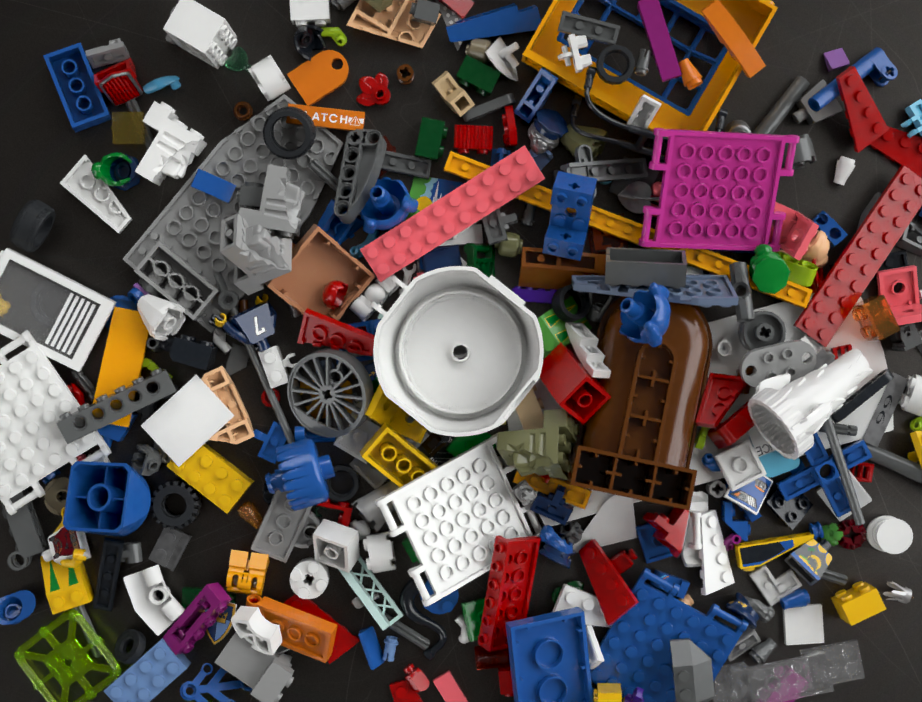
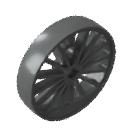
M328 348L306 355L294 366L288 379L287 396L294 416L307 430L322 437L334 438L349 434L364 423L368 418L365 413L374 396V389L369 373L357 358L343 350ZM319 357L326 358V376ZM332 358L339 361L337 367L333 369ZM311 360L314 362L318 375L308 365ZM343 364L347 365V366L350 368V371H349V372H348V370L343 366ZM303 370L308 373L313 381L302 376ZM335 372L339 373L340 380L336 378ZM354 373L359 383L341 388ZM300 381L313 389L300 388ZM360 386L362 390V395L342 393V391ZM301 393L318 396L302 400ZM343 398L362 400V408L355 406L354 404L348 402ZM320 399L309 411L306 409L304 403ZM322 403L315 419L311 413ZM344 406L359 414L356 421ZM325 409H326V424L320 422L321 419H322V416H323V414H324ZM332 413L338 428L332 427ZM340 413L350 423L349 427H344Z

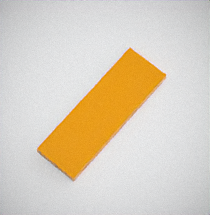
M114 306L93 403L97 402L96 398L107 394V396L114 394V390L120 386L125 385V387L133 385L132 381L141 375L149 332L138 311ZM131 391L128 394L131 400H135L137 391ZM117 399L112 400L110 403L114 409H119L122 406L121 401ZM100 408L92 411L93 415L97 418L104 415L103 410ZM132 413L110 424L129 428Z

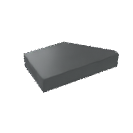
M142 277L138 280V283L145 291L156 297L168 300Z
M233 343L225 368L229 376L247 367L250 356L245 346Z

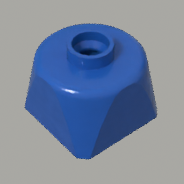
M77 461L71 466L63 525L67 530L119 537L129 535L143 524L149 513L151 503L149 486L144 477L127 463Z

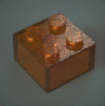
M884 295L871 296L856 303L852 308V316L859 322L861 326L860 332L868 341H880L900 331L899 325Z

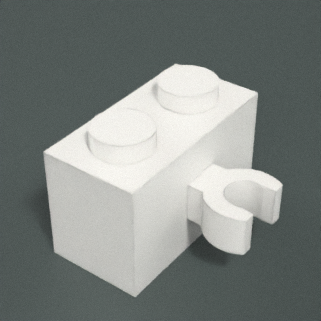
M273 346L265 351L258 352L270 387L275 388L288 383L290 375L287 367L294 368L297 364L290 363V358L296 356L295 353L288 354L284 359L279 346Z

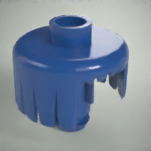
M309 438L285 444L275 449L276 454H278L276 460L278 462L281 461V464L278 465L279 469H276L275 473L270 474L268 472L265 475L269 493L276 494L275 491L278 490L281 493L292 491L287 493L286 497L288 500H292L288 504L293 506L290 508L294 511L324 503L329 499L326 479L335 477L329 454L320 457L314 441Z

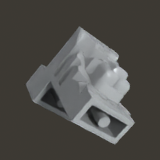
M268 164L259 211L240 207L238 214L246 219L249 227L260 224L272 236H275V233H280V236L283 238L294 239V236L299 237L301 219L299 217L302 211L301 205L305 198V192L299 186L291 183V172L287 167Z
M238 213L221 221L220 253L235 264L234 284L247 295L264 289L265 282L292 271V240L290 238L271 236L260 224L249 227L246 219L242 218Z
M235 632L214 663L251 687L253 690L250 694L259 701L279 702L283 696L281 691L284 686L288 688L294 680L292 675L295 670L291 668L292 664L290 663L292 656L276 652L274 655L261 653L251 648L252 644L244 637L241 639Z

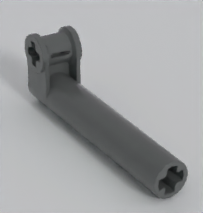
M798 75L752 133L773 134L809 87L810 83L804 77Z
M866 443L872 455V458L868 460L922 484V467L920 464Z

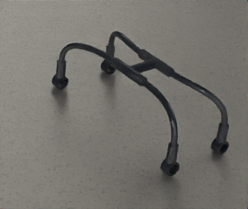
M589 66L584 84L585 100L589 108L603 120L626 129L630 133L638 134L640 137L636 143H632L623 139L617 140L579 129L576 126L575 119L578 115L582 97L576 95L573 97L570 112V123L573 130L582 136L617 144L622 148L652 157L653 149L645 147L644 144L648 138L655 140L654 131L614 120L594 106L589 92L592 88L597 68ZM720 108L716 114V132L723 131L728 113L727 109ZM663 137V141L668 142V137ZM661 153L660 158L665 160L666 155Z

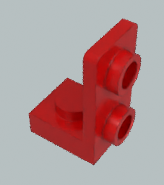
M329 498L326 502L317 504L318 506L344 511V513L339 514L338 524L346 527L350 526L353 506H349V502L338 501V503L331 502Z

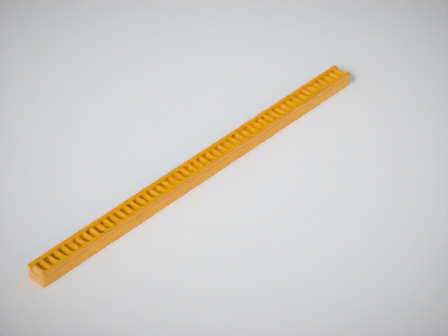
M450 151L444 171L470 180L491 166ZM536 184L516 197V199L551 212L552 190ZM592 205L589 227L638 245L639 238L642 235V224ZM566 208L569 213L576 212L573 208ZM650 228L649 239H654L655 229ZM644 247L646 249L685 250L688 265L714 275H727L730 281L729 265L739 262L707 249ZM747 265L750 289L760 292L750 277L749 265ZM787 281L786 287L775 294L761 293L797 307L806 308L813 290Z

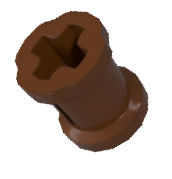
M403 64L397 69V78L401 84L408 85L414 80V71L408 64ZM408 71L409 76L403 78L401 73Z

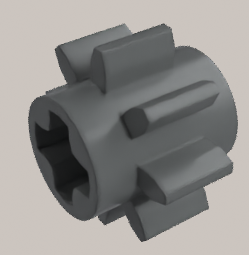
M568 521L565 525H561L558 534L562 537V540H566V543L571 542L574 545L581 540L584 531L580 529L581 525L577 521L574 523Z

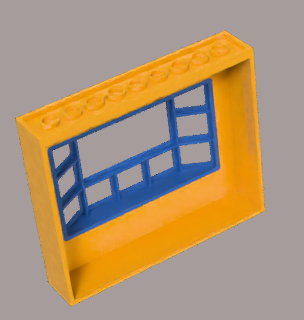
M553 0L522 54L521 61L538 71L544 67L559 78L557 82L585 98L584 84L588 67L584 68L580 73H575L572 58H570L571 65L566 66L565 61L558 60L557 57L563 54L562 46L567 45L568 52H570L568 41L564 39L565 33L557 31L562 12L566 11L580 15L578 11L584 0ZM598 0L606 6L600 21L605 22L610 12L614 11L644 28L640 14L635 16L617 6V0ZM659 0L660 5L673 12V16L667 24L668 32L671 31L679 16L700 27L699 32L689 47L670 36L673 46L685 52L682 60L690 59L693 56L712 64L703 83L694 88L698 91L687 109L667 100L677 81L683 83L681 76L671 79L662 96L631 78L618 85L605 83L599 78L596 71L592 88L589 92L591 101L628 122L640 97L645 94L662 103L649 124L648 130L654 131V128L707 131L742 71L739 63L732 58L725 45L716 59L695 50L706 31L715 34L701 13V10L714 0ZM719 0L755 48L778 7L774 6L775 3L772 0ZM588 40V47L583 48V50L578 49L580 56L588 53L594 41ZM591 56V66L596 68L597 59ZM603 63L604 70L608 75L613 77L622 75L619 71Z

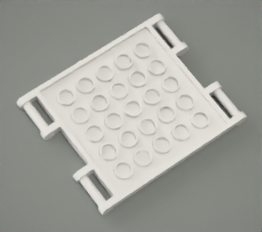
M28 330L21 333L22 336L0 349V500L11 516L17 513L19 508L35 498H41L45 495L44 489L38 482L39 480L68 462L73 465L78 461L77 456L97 444L100 449L82 461L95 462L104 455L108 456L112 453L97 430L69 444L66 443L56 423L60 420V415L69 411L71 414L79 411L77 407L80 404ZM25 342L30 345V347L9 360L5 356ZM82 417L74 419L75 424L79 427L86 424L85 419ZM32 486L34 491L12 503L10 498Z
M498 433L374 501L387 522L390 536L395 537L406 532L420 565L410 568L407 572L413 578L420 592L424 607L435 603L489 571L496 536L500 535L506 539L538 536L540 538L542 527L535 512L530 510L532 502L525 506H520L505 475L515 469L514 465L508 466L502 458L505 464L502 467L492 446L496 444L497 447ZM389 502H392L402 523L399 526L396 525L387 506ZM525 512L527 513L530 522L534 528V535L532 534L530 527L525 519ZM422 572H425L434 594L429 595L420 576Z

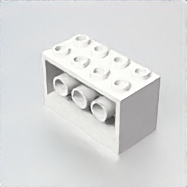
M179 0L163 28L179 47L216 69H219L220 66L226 63L227 53L237 43V35L226 19L194 0Z

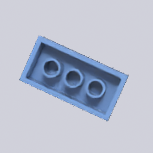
M162 638L112 682L104 692L113 702H150L184 672L191 662L183 653L175 655Z

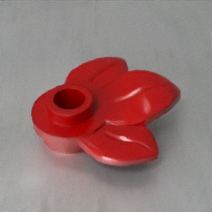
M379 72L375 79L370 76L361 77L359 79V86L363 92L356 98V101L367 107L374 104H387L391 98L387 76ZM381 92L384 93L382 97H378Z

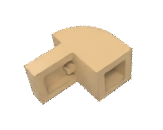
M445 71L432 82L443 101L458 116L461 117L475 105L466 91L458 86L448 71Z

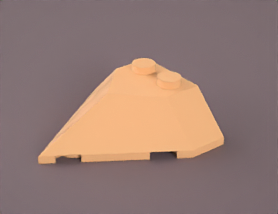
M220 366L205 373L201 380L234 414V417L209 440L239 444L254 437L255 434L250 417L234 382L225 368Z

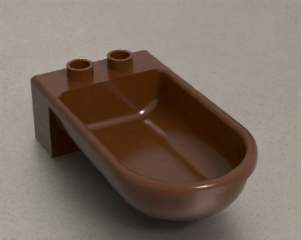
M621 296L605 312L596 335L599 339L597 348L605 355L603 363L611 370L609 378L596 379L611 395V398L584 425L578 422L580 433L577 435V443H574L570 461L571 471L568 472L566 484L690 510L697 470L689 469L697 432L695 421L705 391L712 356L711 330L706 317L697 305L669 302L671 316L668 329L662 336V344L657 347H651L648 343L632 342L627 336L619 333L620 327L623 325L620 319V313L622 312L620 310L621 302L625 298H632Z

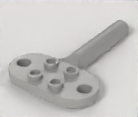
M790 340L748 351L740 361L739 373L746 384L755 388L761 381L785 373L791 375L790 382L813 371L817 356L810 344L802 340ZM804 353L810 354L807 362H802ZM752 365L754 367L753 373L746 375V368Z

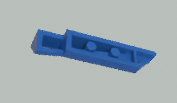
M512 3L461 19L456 24L447 26L446 30L450 42H458L537 30L541 23V18L536 5L518 10L517 5Z

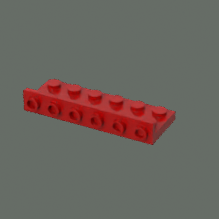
M499 535L495 538L478 636V644L489 652L508 648L505 622L527 618L541 540L538 536L506 539Z

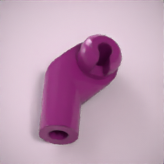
M732 533L724 539L726 551L734 549L733 543L739 544L741 542L739 535Z

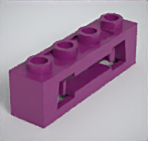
M218 582L207 584L162 638L175 655L189 653L193 650V645L196 641L204 637L207 628L216 622L218 615L228 608L227 605L232 599Z

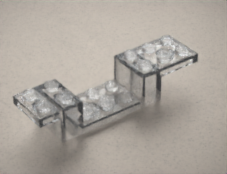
M853 639L800 650L801 656L750 667L745 662L724 665L713 681L715 697L712 698L713 702H783L833 692V684L865 678L858 640Z

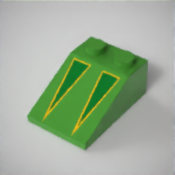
M571 296L564 300L566 309L570 313L576 314L578 305ZM553 308L537 318L543 338V359L560 342L565 346L571 343L565 327L566 322L560 320L555 315ZM585 317L574 321V323H583L589 330L592 329Z

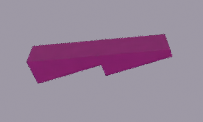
M659 0L638 1L637 9L649 39L650 49L662 82L682 76Z

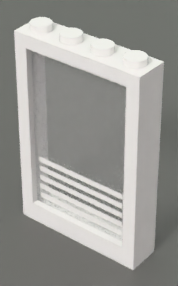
M6 248L5 251L1 250L0 334L15 340L22 336L21 333L28 330L47 357L80 372L117 302L10 248ZM27 342L23 344L27 347H30V345Z

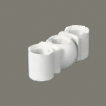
M393 275L382 282L377 278L375 280L376 283L371 284L364 294H361L352 303L349 309L362 321L369 319L376 311L370 304L376 302V304L382 305L388 296H391L399 288L391 279Z

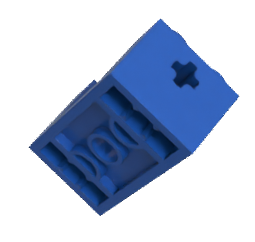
M558 171L552 190L550 202L552 204L551 215L542 253L581 261L597 183L596 178ZM566 208H573L576 212L569 213Z

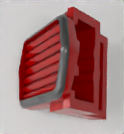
M131 58L93 75L97 88L101 93L104 92L114 106L124 104L143 94V90L136 79L135 65Z
M674 508L668 517L662 513L659 515L656 512L654 514L647 512L643 519L656 529L653 537L669 548L674 557L679 558L684 550L690 518L689 510Z

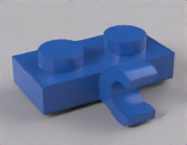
M276 421L273 422L268 434L257 429L254 430V438L264 442L258 456L274 464L278 456L275 449L284 445L287 440L280 423Z

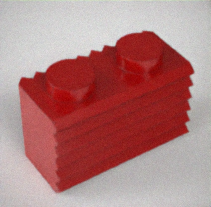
M455 125L454 150H458V154H469V151H477L478 155H488V152H492L493 126Z

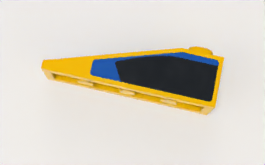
M804 532L734 544L737 567L743 569V571H753L755 567L762 566L814 539V534Z

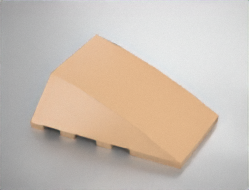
M359 0L346 25L421 49L435 25L432 26L411 20L412 14H409L412 2L415 3L416 0H393L392 5L380 13L365 0Z

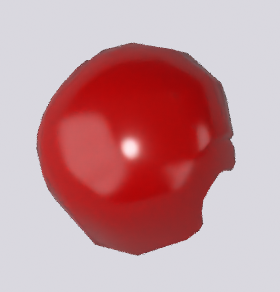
M338 280L328 283L322 294V301L325 306L333 310L335 309L333 307H339L349 285Z

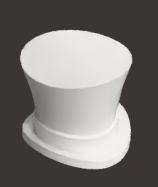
M883 515L873 519L866 529V538L869 544L879 551L890 554H899L906 551L913 540V532L910 526L905 521L890 515Z

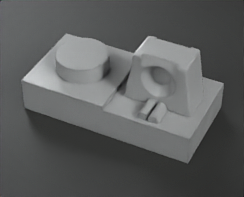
M120 38L109 40V45L85 50L86 57L93 69L130 58L129 52Z

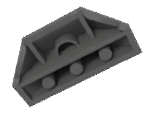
M689 638L670 640L675 702H709L715 697L711 658Z

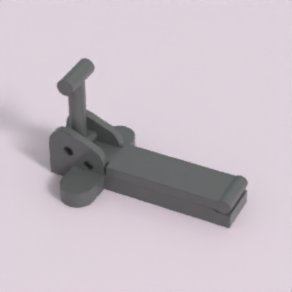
M586 144L580 145L575 149L576 163L560 166L561 171L596 178L597 182L633 180L648 177L646 158L593 161L592 150ZM559 170L552 171L553 185Z

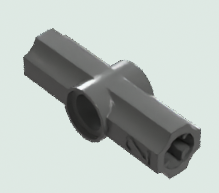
M734 262L729 265L732 286L736 294L742 288L747 289L745 295L738 296V305H735L737 322H751L755 320L747 263Z

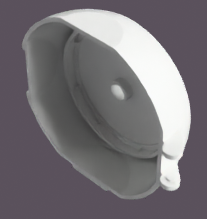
M449 266L438 268L416 277L408 286L393 275L392 281L395 282L396 286H401L404 292L388 312L382 309L379 303L372 302L370 304L384 316L377 325L373 347L375 370L384 394L427 430L436 434L455 437L471 436L490 431L502 425L533 388L541 374L544 348L542 332L536 315L524 306L526 302L494 276L491 275L488 278L474 267ZM458 345H463L467 348L468 354L464 359H457L453 354L455 347Z

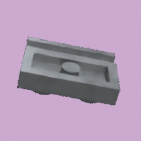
M170 527L164 528L148 559L174 571L192 536L185 534L177 528L175 530H170Z

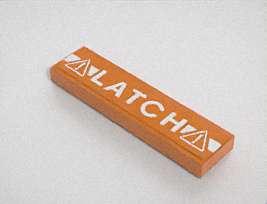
M288 103V107H296L305 111L311 117L315 127L347 131L364 129L365 112ZM287 116V124L302 125L298 119Z

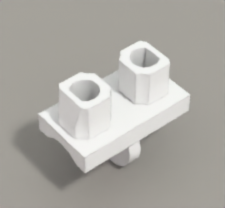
M571 34L567 38L570 52H568L567 45L562 46L563 54L557 57L558 60H564L566 66L571 65L570 58H572L575 73H580L584 68L592 65V59L590 54L582 56L579 54L578 49L588 47L586 35L575 36V34Z

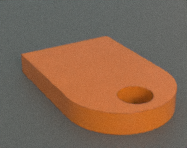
M325 50L313 56L311 61L307 60L289 72L287 76L307 106H312L346 82L349 75V67L342 54L334 50ZM335 60H341L343 66L341 69L336 70L332 67V63Z

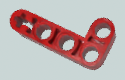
M749 400L728 419L719 423L716 429L711 428L708 431V437L718 449L732 445L754 426L747 406Z

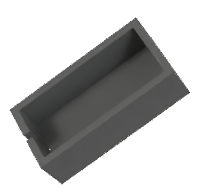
M606 247L605 284L610 286L629 285L631 287H639L641 285L650 286L652 282H655L657 285L669 286L672 289H679L686 285L687 260L685 250Z

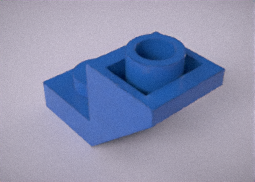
M721 500V520L735 534L739 535L742 540L748 541V536L751 534L750 524L744 519H732V516H735V505H732V502L729 500Z

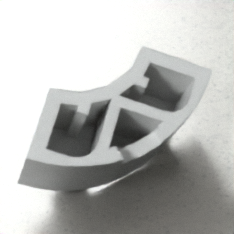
M240 606L231 618L232 625L241 639L244 637L252 644L251 648L261 653L274 655L283 642L280 625L266 620L261 614L259 607Z

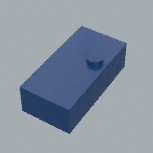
M81 42L43 55L75 133L112 120L103 95L94 83V73Z

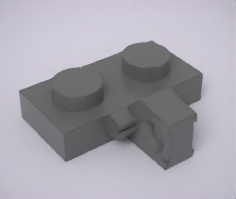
M498 208L482 218L489 245L508 240L505 230L510 229V225L518 223L516 213L506 215L505 212L500 213Z

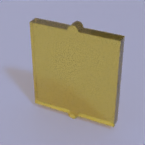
M112 112L111 130H113V144H145L146 126H144L143 122L144 112Z

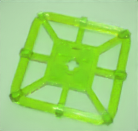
M71 609L47 626L41 627L38 633L14 652V658H16L17 663L34 684L33 688L40 692L46 702H57L44 685L52 677H55L62 686L60 702H68L69 686L76 680L85 690V694L74 702H87L89 699L93 700L97 693L114 682L122 673V668H120L117 660L102 642V637H98L77 609ZM69 619L68 638L62 644H59L51 632ZM77 622L92 641L84 648L75 639ZM43 638L54 649L47 655L27 652L29 648ZM96 646L109 665L94 663L86 652ZM25 659L44 662L51 673L40 680ZM65 659H71L72 663L70 665L72 667L65 664ZM90 670L110 673L109 676L94 687L84 677V674Z

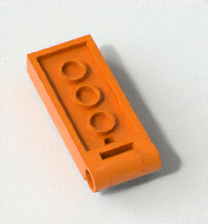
M255 594L247 596L246 606L259 607L261 614L266 620L280 625L283 641L281 646L323 663L328 661L333 651L337 624L266 596L263 598Z

